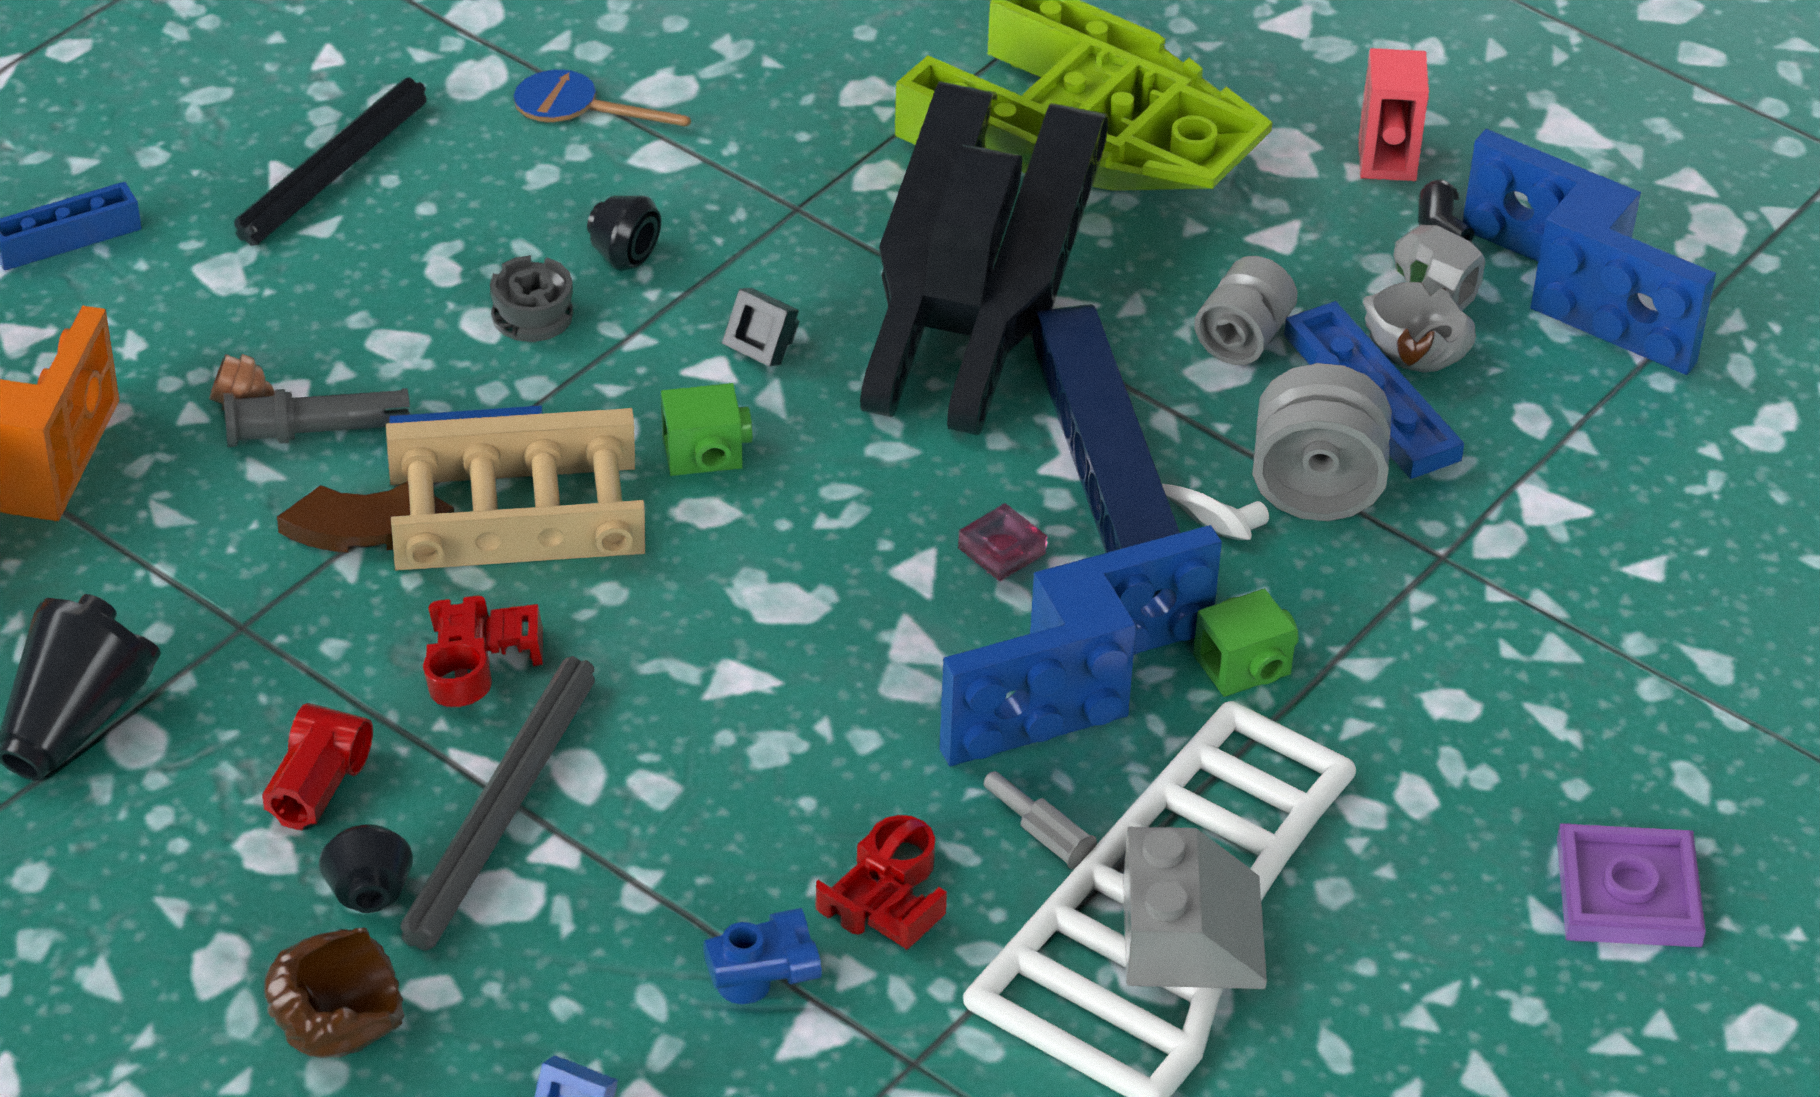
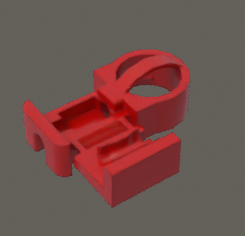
M482 596L464 597L461 604L452 605L450 599L434 601L429 605L428 609L434 632L438 631V643L427 644L423 670L430 698L437 704L446 707H462L477 702L490 691L492 678L487 651H491V654L499 653L500 648L501 653L506 655V650L509 646H516L519 653L530 649V658L532 659L533 666L543 665V625L538 604L493 609L490 612V617L485 598ZM524 622H528V636H523ZM455 671V678H442L446 674Z
M907 815L886 817L876 823L870 833L857 844V865L832 887H829L820 880L816 881V910L827 918L838 914L841 916V927L852 934H862L865 932V919L868 917L869 926L908 950L946 914L947 891L938 887L926 897L923 894L918 898L913 895V887L926 880L934 869L935 835L932 828L923 820ZM902 843H910L923 851L922 854L912 859L899 860L892 858Z

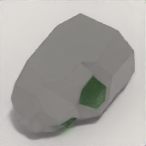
M1420 225L1396 241L1394 249L1395 266L1397 272L1405 277L1406 282H1422L1430 295L1440 288H1446L1447 292L1451 294L1453 300L1459 304L1462 310L1475 299L1482 284L1485 259L1471 241L1437 225Z

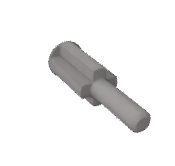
M997 771L986 775L984 787L1022 817L1020 826L1065 861L1070 869H1075L1096 846L1097 839L1095 836L1087 834L1045 799L1041 798L1034 802Z

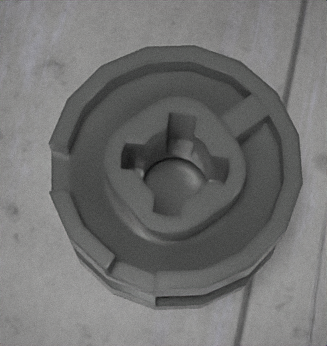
M531 255L515 257L502 263V271L499 274L493 273L490 282V295L493 302L491 317L494 327L504 336L526 342L549 340L563 333L571 324L573 317L571 304L573 282L570 272L560 262L546 257L544 263L531 262ZM566 310L570 311L569 315L565 314ZM504 320L507 321L506 323H502V324H499V323H498V322H501V321H504ZM513 328L512 332L506 331L505 329Z

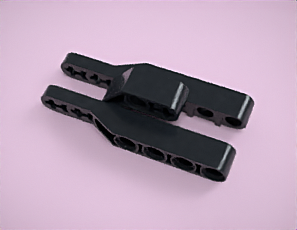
M945 82L937 84L879 245L881 262L884 268L881 278L888 309L863 379L860 397L861 411L893 417L903 393L925 327L971 336L951 394L947 426L948 429L975 435L981 433L1007 354L1040 324L1037 315L1033 316L1034 311L1053 309L1105 148L1109 123L1108 114L1050 103L993 268L1019 189L1022 173V156L985 148V134L991 115L992 99L997 100L998 98L996 92Z

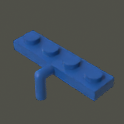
M1336 301L1286 317L1284 336L1309 365L1322 363L1346 366L1367 375L1385 392L1392 410L1389 455L1410 479L1462 461L1465 443Z

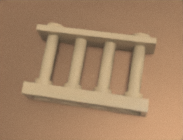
M632 408L386 424L390 485H401L408 481L410 515L391 517L395 571L645 554L644 501H622L619 475L620 470H635V437ZM594 472L598 503L560 506L557 475ZM533 476L535 507L498 510L497 478ZM471 480L473 511L435 514L433 483Z

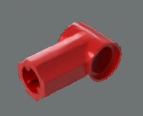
M308 702L303 704L298 710L290 729L288 752L262 793L264 810L275 816L282 826L302 831L309 824H317L345 774L356 776L363 769L373 740L372 721L368 718Z

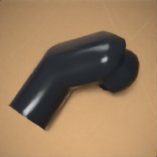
M1436 179L1427 183L1419 194V225H1437L1472 242L1475 233L1474 229L1453 216L1454 200H1459L1457 189L1443 179Z

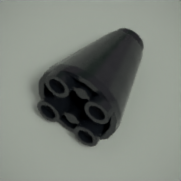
M90 594L82 595L78 603L71 600L46 598L35 610L0 729V763L11 772L29 780H42L47 771L56 770L146 683L151 675L153 667L160 657V649L149 639L133 634L115 620L117 616L116 610L105 600Z

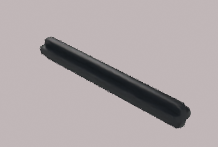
M411 77L402 79L237 216L234 220L237 238L240 241L245 240L251 246L260 244L425 105L427 98L424 94L426 91L422 82L416 83Z

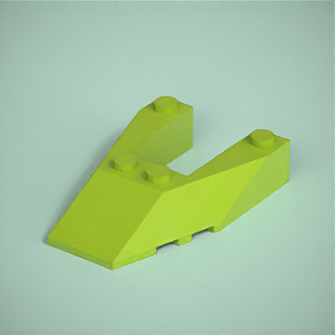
M1080 0L990 1L987 54L1016 68L1041 77L1022 95L1011 92L929 55L896 82L895 136L914 145L917 142L931 99L939 82L996 92L998 98L997 100L992 99L991 115L985 134V148L1021 155L1022 173H1026L1050 103L1108 114L1109 123L1105 148L1092 187L1111 191L1213 189L1272 131L1273 124L1271 120L1227 86L1220 91L1202 77L1203 68L1191 58H1187L1182 62L1165 48V38L1160 34Z

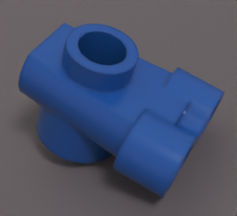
M802 908L772 913L769 915V921L757 925L749 922L732 924L726 928L723 935L706 939L703 942L705 962L714 988L718 990L723 998L732 1003L751 1004L761 1000L769 992L771 981L787 979L791 985L819 979L822 976L819 953L815 942L811 940L807 921Z

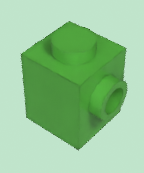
M733 383L661 390L662 438L670 476L743 468L742 443H752V421L749 407H738Z
M1265 588L1240 597L1229 598L1222 603L1198 610L1193 656L1223 697L1261 684H1270L1281 677L1291 674L1294 646L1297 645L1299 639L1297 625L1292 615L1286 609L1281 610Z

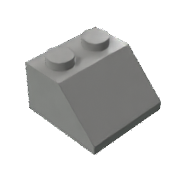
M1128 826L1123 874L1126 985L1265 989L1266 965L1259 875L1197 828Z

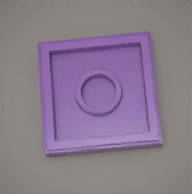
M1578 824L1559 825L1557 849L1566 940L1702 947L1706 930L1693 830Z

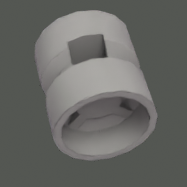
M1245 256L1235 261L1195 316L1194 329L1199 342L1210 354L1223 362L1233 365H1248L1257 360L1297 304L1298 291L1291 276L1274 261L1260 256Z

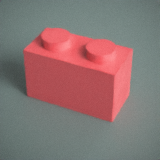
M1370 48L1358 136L1360 178L1416 181L1429 95L1426 51Z

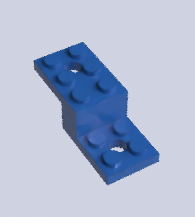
M1485 129L1476 138L1474 143L1462 222L1474 229V235L1538 262L1530 309L1688 375L1698 362L1716 273L1632 238L1641 195L1640 191ZM1514 191L1526 195L1533 209L1523 206L1517 200ZM1638 293L1653 299V304L1657 311L1646 307L1640 301Z
M1211 525L1034 572L1030 634L943 658L939 749L949 767L975 759H984L996 753L1035 742L1048 741L1056 736L1095 725H1105L1113 720L1127 717L1129 713L1134 655L1139 652L1195 638L1198 610L1215 605L1222 541ZM1161 590L1159 594L1153 597L1155 591ZM1015 691L1014 694L1006 698L1007 693Z

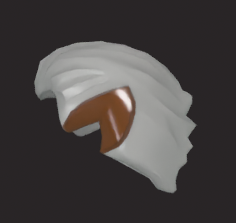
M1403 282L1393 284L1379 293L1366 296L1363 299L1362 303L1367 311L1365 315L1366 327L1370 330V338L1393 362L1405 369L1422 373L1441 370L1462 359L1475 343V323L1471 317L1463 312L1459 304L1453 300L1446 288H1440L1430 295L1422 282Z

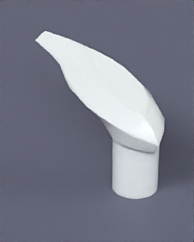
M1162 484L1168 500L1180 506L1193 520L1203 527L1211 525L1218 535L1235 540H1250L1252 537L1251 530L1266 524L1269 520L1268 510L1260 501L1236 509L1198 491Z

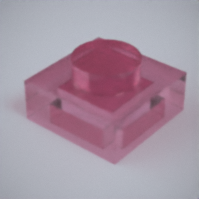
M1006 503L959 530L958 549L998 581L1004 580L1046 554L1047 535Z

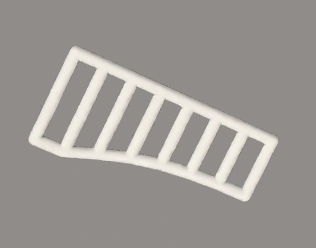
M1225 702L968 987L963 996L965 1007L969 1011L1125 1097H1171L1203 1057L1223 988L1163 987L1190 1002L1183 1030L1042 955L1038 952L1039 949L1055 931H1058L1126 968L1125 936L1075 909L1093 889L1124 905L1123 874L1112 867L1126 852L1128 826L1149 827L1165 808L1257 855L1258 858L1250 869L1260 877L1262 901L1289 858L1323 813L1356 774L1354 762L1237 702ZM1235 730L1322 775L1305 793L1218 748ZM1199 769H1202L1289 815L1275 834L1183 787ZM1019 973L1165 1052L1168 1056L1149 1078L999 994Z

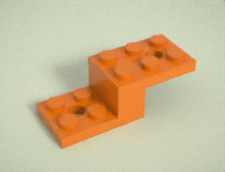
M82 305L71 328H65L62 331L57 355L50 368H44L41 371L37 385L0 379V513L59 522L120 400L106 309Z

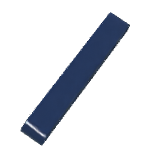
M1088 304L1034 311L1033 316L1037 315L1040 322L1032 330L1035 354L1105 552L1108 553L1180 533L1095 306ZM1161 590L1155 591L1153 597L1159 594Z

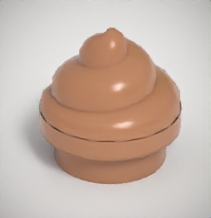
M225 354L217 372L209 400L223 404L222 411H225L223 393H233L236 398L273 396L275 392L273 386L265 380L263 369L255 363L253 357L241 354L238 359Z

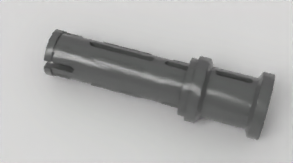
M408 388L396 391L292 398V393L285 392V389L275 390L273 396L236 398L233 393H223L227 447H237L240 440L277 438L280 444L289 443V440H295V433L386 427V424L389 423V416L410 415L408 408H406L410 407ZM388 408H402V409H390V410H385V409H388Z

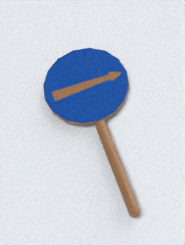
M554 69L538 72L525 78L516 87L513 95L516 109L521 114L541 122L570 120L590 109L684 127L691 124L690 117L686 115L595 100L596 90L593 81L584 74L572 70Z

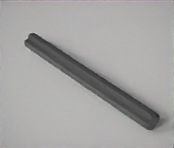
M570 656L565 658L560 664L401 922L402 940L408 946H417L421 950L426 951L432 949L438 942L595 683V677L593 676L594 666L588 660L580 661L576 657Z

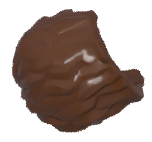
M365 927L353 930L340 929L335 932L320 933L305 938L297 944L280 951L269 967L265 977L264 991L265 998L269 1004L267 1007L269 1016L274 1018L275 1024L284 1031L289 1045L311 1057L340 1058L362 1051L369 1044L403 1024V998L399 991V982L395 977L389 956L385 954L382 945L370 937Z

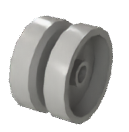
M1310 364L1292 368L1273 379L1259 399L1252 475L1260 493L1277 509L1301 519L1331 521L1352 517L1372 506L1386 488L1389 469V439L1392 410L1385 392L1367 375L1342 365Z

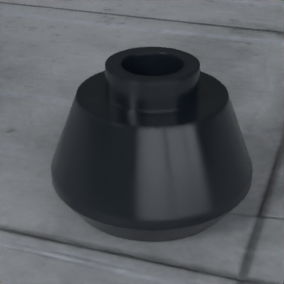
M611 196L604 202H599L592 209L587 222L591 244L613 268L619 271L640 266L650 256L659 238L661 215L656 204L647 196Z
M372 824L357 825L341 831L326 844L319 858L321 875L337 900L343 906L362 913H374L394 903L403 890L413 864L411 847L403 837L386 827Z

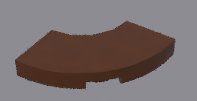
M408 481L389 491L367 495L340 493L320 485L277 516L278 533L304 545L328 551L349 553V546L373 547L381 544H386L387 551L393 550L391 517L410 515ZM434 496L435 514L454 513L453 506Z

